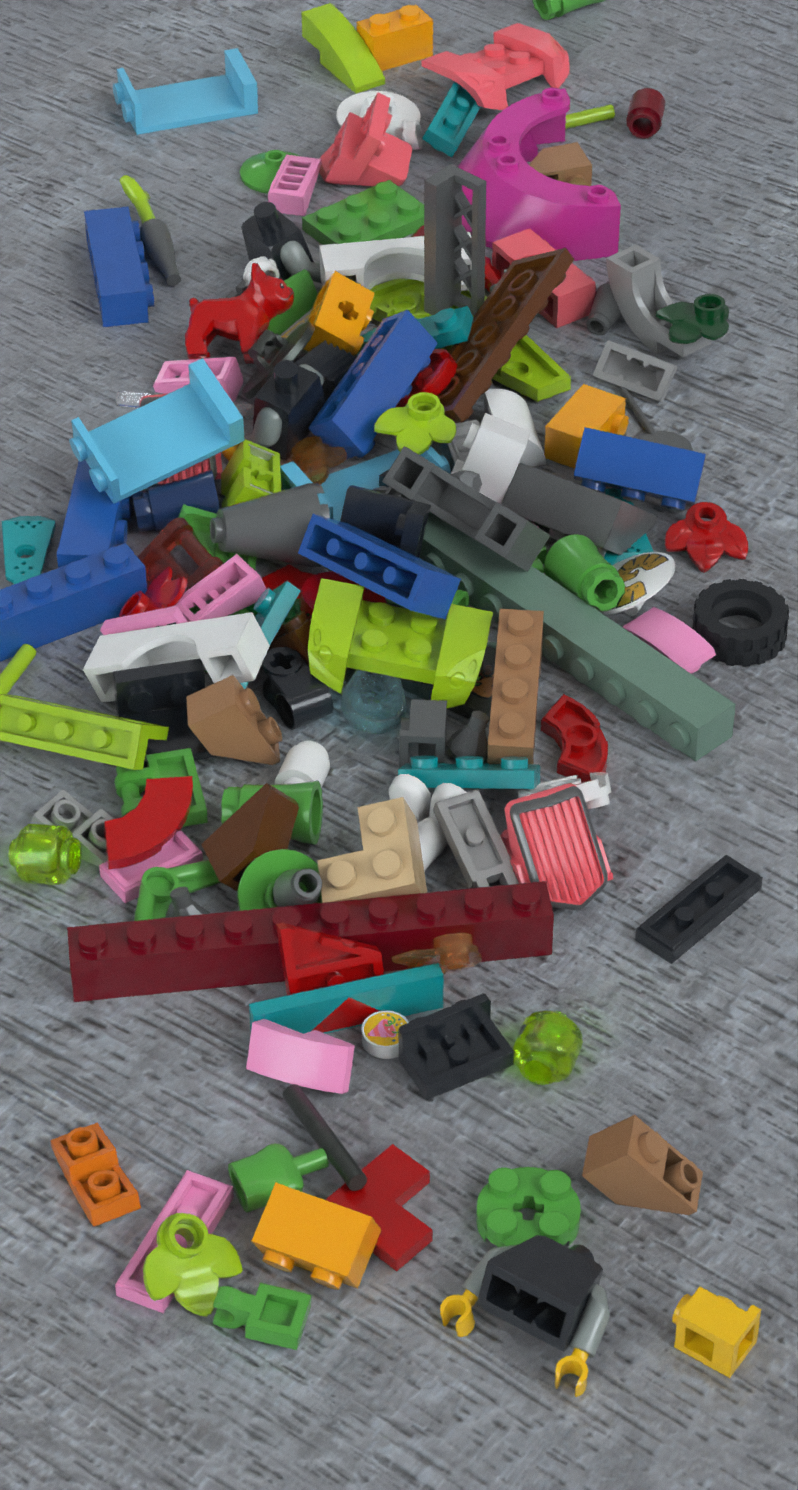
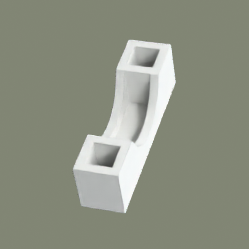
M424 236L319 245L322 286L334 271L368 290L379 283L393 279H413L424 282ZM462 248L461 257L471 270L472 262ZM462 280L461 291H467L468 288Z
M250 612L102 635L92 650L83 671L101 703L116 701L113 671L192 659H201L204 670L208 672L213 683L231 675H234L239 683L254 681L270 645L253 613Z

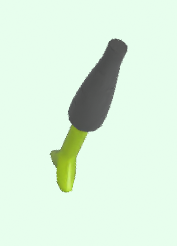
M123 175L120 178L122 189L134 204L142 222L140 239L143 241V246L163 273L167 284L175 286L179 284L181 277L177 270L174 246L169 229L163 221L155 218L149 204L150 195L140 187L135 179L128 175Z

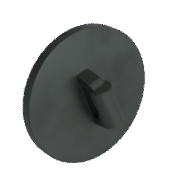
M308 321L293 331L286 339L278 334H274L270 330H265L248 351L258 369L242 389V394L247 399L256 396L273 375L274 367L278 362L283 360L294 362L311 339L315 327ZM275 344L277 348L264 359L265 346H273Z

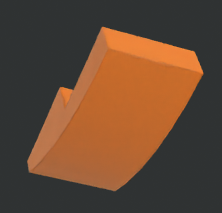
M98 1123L76 1128L68 1134L50 1140L52 1150L63 1174L93 1227L141 1209L138 1192L119 1166L116 1148Z

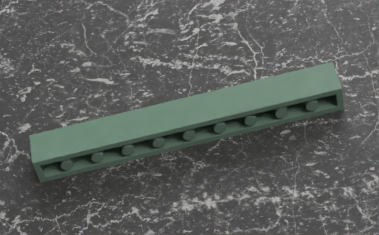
M429 512L419 558L461 578L457 589L468 592L469 604L476 609L493 612L492 620L496 623L499 622L500 609L544 611L543 656L695 762L733 736L735 703L533 566L530 567L528 572Z

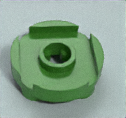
M536 1167L498 1168L489 1175L488 1183L478 1196L476 1209L477 1229L484 1241H486L487 1237L497 1247L518 1245L536 1235L546 1236L562 1245L569 1241L570 1246L579 1232L580 1201L578 1195L571 1187L569 1176L560 1170L548 1171ZM530 1208L539 1213L534 1214L533 1220H524L523 1214L518 1211Z

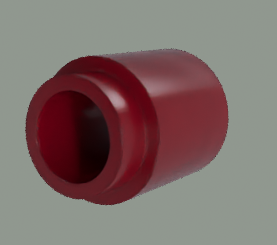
M642 88L632 95L626 123L630 132L635 137L646 139L659 131L666 105L665 99L660 92L652 88Z

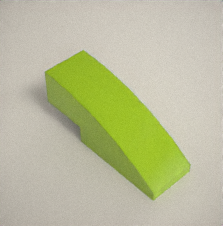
M332 3L301 12L302 37L320 51L321 65L355 94L385 84V77L368 46L353 25Z

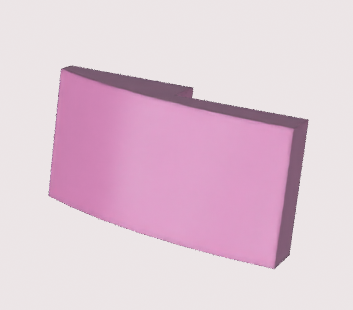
M655 607L623 626L624 629L691 674L699 670L703 663L716 656L714 648L695 630L673 615Z
M267 1019L252 1022L246 1069L286 1083L344 1094L349 1090L355 1045L317 1030L303 1034Z

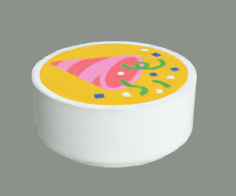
M378 1011L369 1015L362 1024L363 1048L376 1058L392 1059L398 1057V1030L402 1025L409 1023V1021L402 1014L394 1011Z

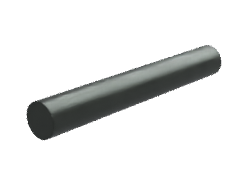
M296 1084L288 1086L283 1092L284 1100L319 1148L324 1149L328 1160L346 1185L352 1191L363 1188L367 1182V1177L300 1086Z

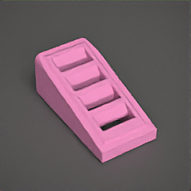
M286 155L270 186L268 202L274 203L276 209L281 213L305 216L322 165L321 159Z
M236 357L205 358L204 361L234 403L243 385V376ZM200 359L165 361L153 385L155 392L171 393L190 384L188 365Z
M236 554L188 589L174 606L178 605L187 622L224 617L256 603L261 594L266 590L261 576ZM210 599L213 600V601L210 602L209 604H207V603L205 602V601L210 600ZM197 606L201 610L193 614L189 609Z

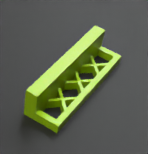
M0 694L1 741L133 770H143L148 739L167 741L169 727L24 696Z

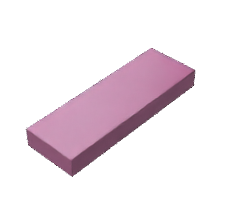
M187 1170L116 1282V1296L164 1314L174 1297V1293L164 1299L154 1301L147 1293L143 1279L145 1258L158 1246L156 1236L159 1226L166 1218L173 1214L186 1213L200 1218L206 1225L208 1233L212 1234L234 1198L233 1186ZM175 1234V1239L179 1245L187 1248L185 1238Z

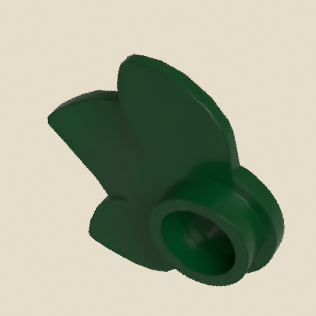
M716 294L700 295L694 300V303L677 302L656 311V317L673 324L669 331V340L673 343L689 344L696 342L702 336L709 340H716L727 334L729 330V323L726 321L729 318V308L725 304L724 298Z

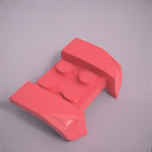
M519 23L495 31L494 44H488L484 46L483 50L476 53H466L460 56L444 51L421 60L422 67L461 85L473 97L478 106L494 110H504L508 107L506 89L543 74L551 88L559 89L570 73L568 53L549 33Z

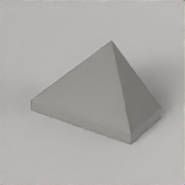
M607 340L592 376L663 403L677 366Z

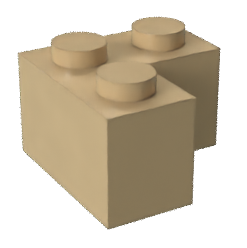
M404 797L357 807L363 850L317 860L319 875L322 880L321 894L323 903L427 893L417 818Z

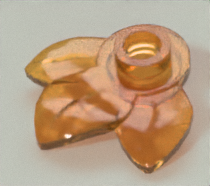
M312 436L299 441L292 447V460L286 463L294 461L312 483L321 485L328 478L329 468L344 463L347 458V452L341 446L329 447L328 444H323L320 437Z
M465 933L438 936L433 939L434 949L412 950L392 957V962L396 964L409 965L407 969L439 963L443 975L448 970H462L474 967L482 960L478 946L473 945L472 935Z

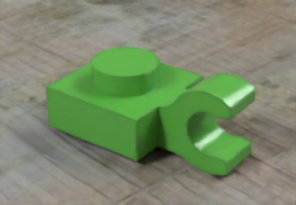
M264 1283L259 1284L256 1295L241 1292L233 1287L219 1286L214 1301V1307L217 1310L213 1324L227 1329H235L246 1325L245 1338L297 1350L310 1312L312 1295Z

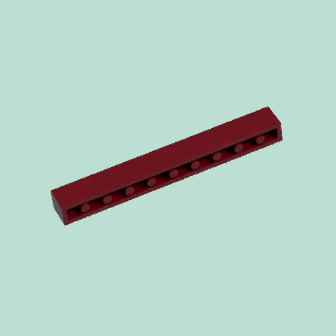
M542 881L67 927L74 1002L284 982L276 927L278 923H287L377 946L381 951L384 972L406 970L439 963L440 966L548 956L552 955L554 914L547 883Z

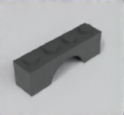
M405 446L382 481L410 500L430 504L431 513L527 572L550 537L549 534L528 520L473 489Z

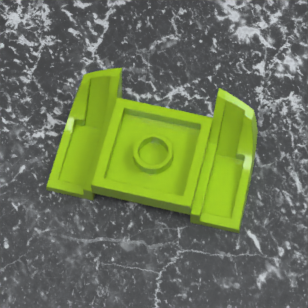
M321 578L312 613L308 641L310 673L314 677L341 694L346 669L352 668L433 684L431 700L447 701V708L466 703L476 684L483 662L493 612L451 604L446 619H441L409 609L390 606L386 603L362 600L363 586Z

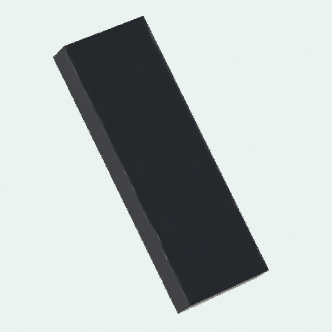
M725 855L637 927L635 941L672 964L761 890L763 877L728 855Z

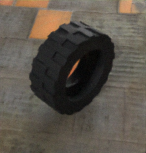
M727 579L720 583L715 582L709 585L708 589H703L699 593V598H696L694 603L692 629L714 648L716 656L711 658L712 660L720 661L730 666L742 665V667H748L753 664L760 665L766 663V660L777 657L778 652L782 651L785 647L789 607L788 604H785V598L781 594L779 595L771 586L767 587L761 582L747 581V579ZM728 616H746L759 621L762 625L752 629H736L719 622V619Z

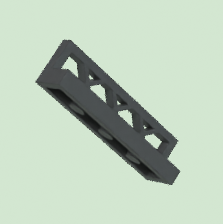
M452 164L424 180V311L435 315L439 311L450 308L453 305L458 308L468 306L471 314L475 316L484 303L486 181ZM462 185L473 190L472 204L469 203L464 195ZM462 215H464L472 228L471 238L462 225ZM462 248L472 262L471 270L461 257ZM462 280L471 293V299L461 294Z

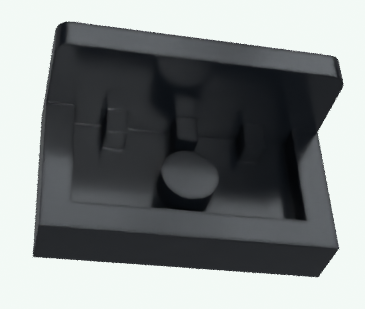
M485 993L468 1000L458 1001L450 1007L425 1017L415 1018L399 1028V1061L426 1100L514 1065L515 1051L490 1019L491 1001Z

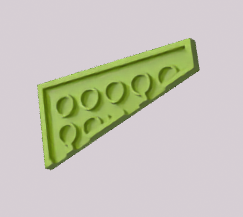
M394 279L370 289V291L375 293L370 305V309L374 311L372 318L380 322L384 318L408 310L417 319L431 316V314L424 311V282ZM469 290L461 291L462 295L471 299ZM453 305L450 308L457 309L458 307ZM527 335L516 343L510 352L511 357L509 361L500 367L492 378L537 402L571 390V376ZM453 345L446 346V347L439 348V349H445V350H447V351L449 352V351L451 350V348L453 347Z

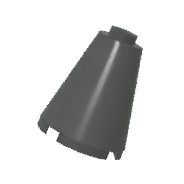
M307 483L218 510L216 518H211L210 520L212 543H218L219 549L223 552L308 567H320L322 565L298 554L312 514L330 518L328 504H320L317 495L324 493V490L318 483Z

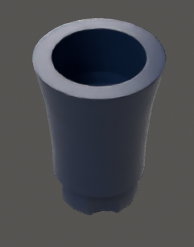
M212 469L186 479L148 487V491H139L132 495L139 532H146L155 528L156 532L182 528L178 517L183 504L215 514L220 509Z

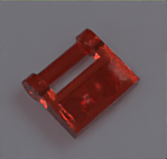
M182 517L175 518L169 522L137 556L146 568L147 589L152 581L167 567H171L173 572L171 580H176L183 576L187 579L186 592L224 564L220 558L213 557L193 535L192 526ZM176 545H181L199 566L192 575L186 571L171 553Z

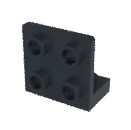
M351 485L346 492L340 521L348 523L419 558L431 505Z
M200 658L113 671L118 717L169 727L167 741L148 739L146 755L191 748L194 761L217 757L208 752L188 726L186 697L205 688L204 667ZM146 755L143 768H147Z

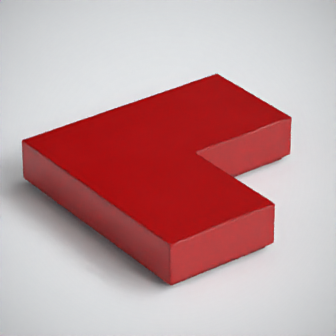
M392 1144L361 1169L367 1177V1182L363 1188L352 1191L344 1183L325 1200L371 1216L381 1229L372 1253L395 1271H398L433 1241V1229L402 1207L430 1183V1171Z

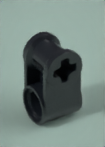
M277 647L267 652L263 660V669L267 674V679L263 683V695L278 712L285 726L294 730L333 713V700L328 687L310 673V667L296 650L289 647Z

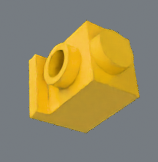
M699 1286L693 1296L685 1294L675 1308L672 1322L676 1324L674 1348L730 1378L757 1342L761 1309L752 1304L745 1311L737 1307L727 1297L717 1296Z

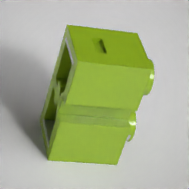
M244 439L221 474V494L225 496L221 503L222 508L280 492V453Z

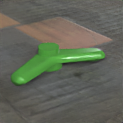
M205 860L171 868L153 867L145 871L140 884L134 921L165 918L172 902L170 892L175 888L187 887L189 893H193L221 883L210 861Z

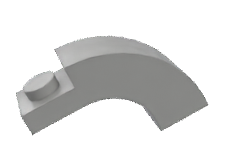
M633 245L606 258L608 279L618 308L630 329L646 347L655 354L670 349L685 357L712 343V340L706 339L703 336L696 342L689 344H677L669 340V331L673 324L656 317V311L674 303L663 283L660 258L637 245Z

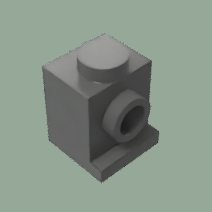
M411 699L410 718L401 717L399 768L406 763H411V757L437 756L438 763L445 764L447 701Z

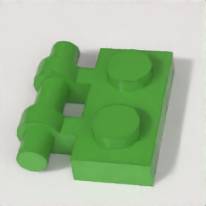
M191 748L146 755L147 768H143V770L116 767L117 776L114 784L117 795L123 799L124 803L121 807L122 817L135 809L141 801L142 797L140 794L145 791L146 779L192 776V802L184 826L208 823L207 808Z

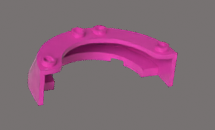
M546 88L542 93L524 98L505 108L490 122L457 166L486 181L485 240L486 247L492 249L494 241L530 228L543 240H546L554 249L566 248L573 256L574 261L609 257L618 253L621 205L612 190L603 185L584 186L561 182L539 173L527 163L531 162L538 155V144L565 141L566 113L570 109V97L565 88ZM462 185L464 195L469 203L472 204L473 190ZM462 215V225L472 235V228L464 215Z

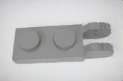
M478 789L435 803L433 812L469 889L490 887V883L499 880L500 886L519 884L510 862L511 857Z

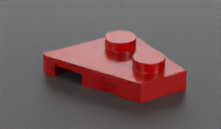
M287 923L276 924L287 995L384 975L382 955L377 946Z

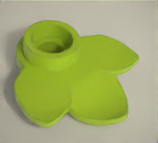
M421 392L411 396L405 407H396L385 411L377 419L374 431L396 436V445L399 452L405 446L417 454H423L430 448L433 441L451 443L456 435V424L445 416L444 406L436 395Z
M176 1213L166 1218L159 1226L156 1236L158 1246L145 1258L143 1279L146 1291L152 1300H161L174 1293L176 1300L186 1310L206 1317L214 1309V1301L219 1289V1278L235 1277L241 1274L243 1270L236 1249L226 1238L208 1233L206 1225L197 1216ZM175 1234L185 1238L187 1248L179 1245L175 1239Z

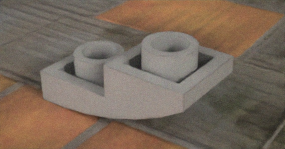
M62 789L33 814L30 825L59 847L96 866L107 861L104 821L114 818L102 808L93 814L67 791Z

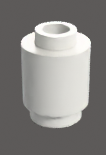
M302 741L293 746L285 757L274 785L318 780L322 788L330 770L329 756L326 749L314 741Z

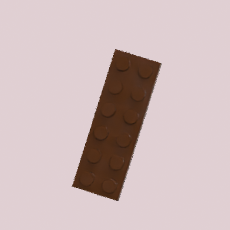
M566 248L513 261L473 317L468 341L454 344L449 351V354L458 364L456 374L437 397L444 406L445 416L455 423H462L471 416L473 405L480 395L484 394L491 387V379L498 369L509 361L511 357L510 352L516 343L529 332V324L536 314L547 306V298L554 288L565 280V272L574 261L573 256Z

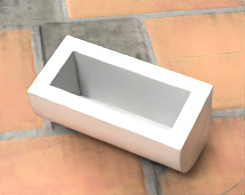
M488 389L484 393V414H490L531 432L519 463L530 467L546 465V458L525 400L509 390Z

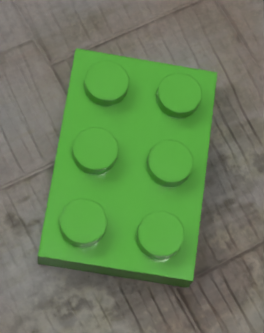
M387 180L302 217V230L322 245L404 238L413 234L420 226L424 225V204L392 181Z

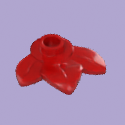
M699 502L688 509L685 519L672 524L668 528L665 536V549L669 552L687 550L692 562L701 572L705 573L718 562L723 553L736 559H746L748 540L746 534L739 526L727 521L726 513L720 506L711 502ZM701 518H707V519H710V521H705V520H703V519H701Z
M167 567L152 581L145 594L142 591H138L127 600L121 609L119 617L176 605L185 593L187 579L183 576L176 580H171L172 568Z

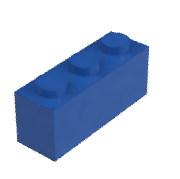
M584 427L573 476L575 480L582 481L581 486L600 493L605 492V487L622 490L620 497L644 502L645 497L650 496L662 499L661 506L685 511L686 505L693 506L696 502L706 454Z

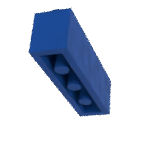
M129 207L84 211L86 240L103 327L148 323V307H154V294L152 284H150L148 264L145 262L143 241L140 239L138 220L131 221Z
M408 310L384 318L308 429L339 462L355 456L357 458L365 456L375 445L374 438L377 432L374 431V426L377 419L388 409L395 408L400 399L411 392L413 388L411 385L418 372L430 364L431 359L429 356L438 343Z
M85 460L78 462L57 550L58 568L127 542L128 526L125 519L132 518L133 496L131 495L113 504L105 490L99 492L94 486L89 474V469L91 468Z
M314 513L298 551V554L411 611L441 619H446L461 578L348 523Z
M124 543L1 589L0 662L14 657L23 644L31 645L35 649L101 624L105 620L119 617L124 604L133 594L138 591L146 593L145 565L129 546Z

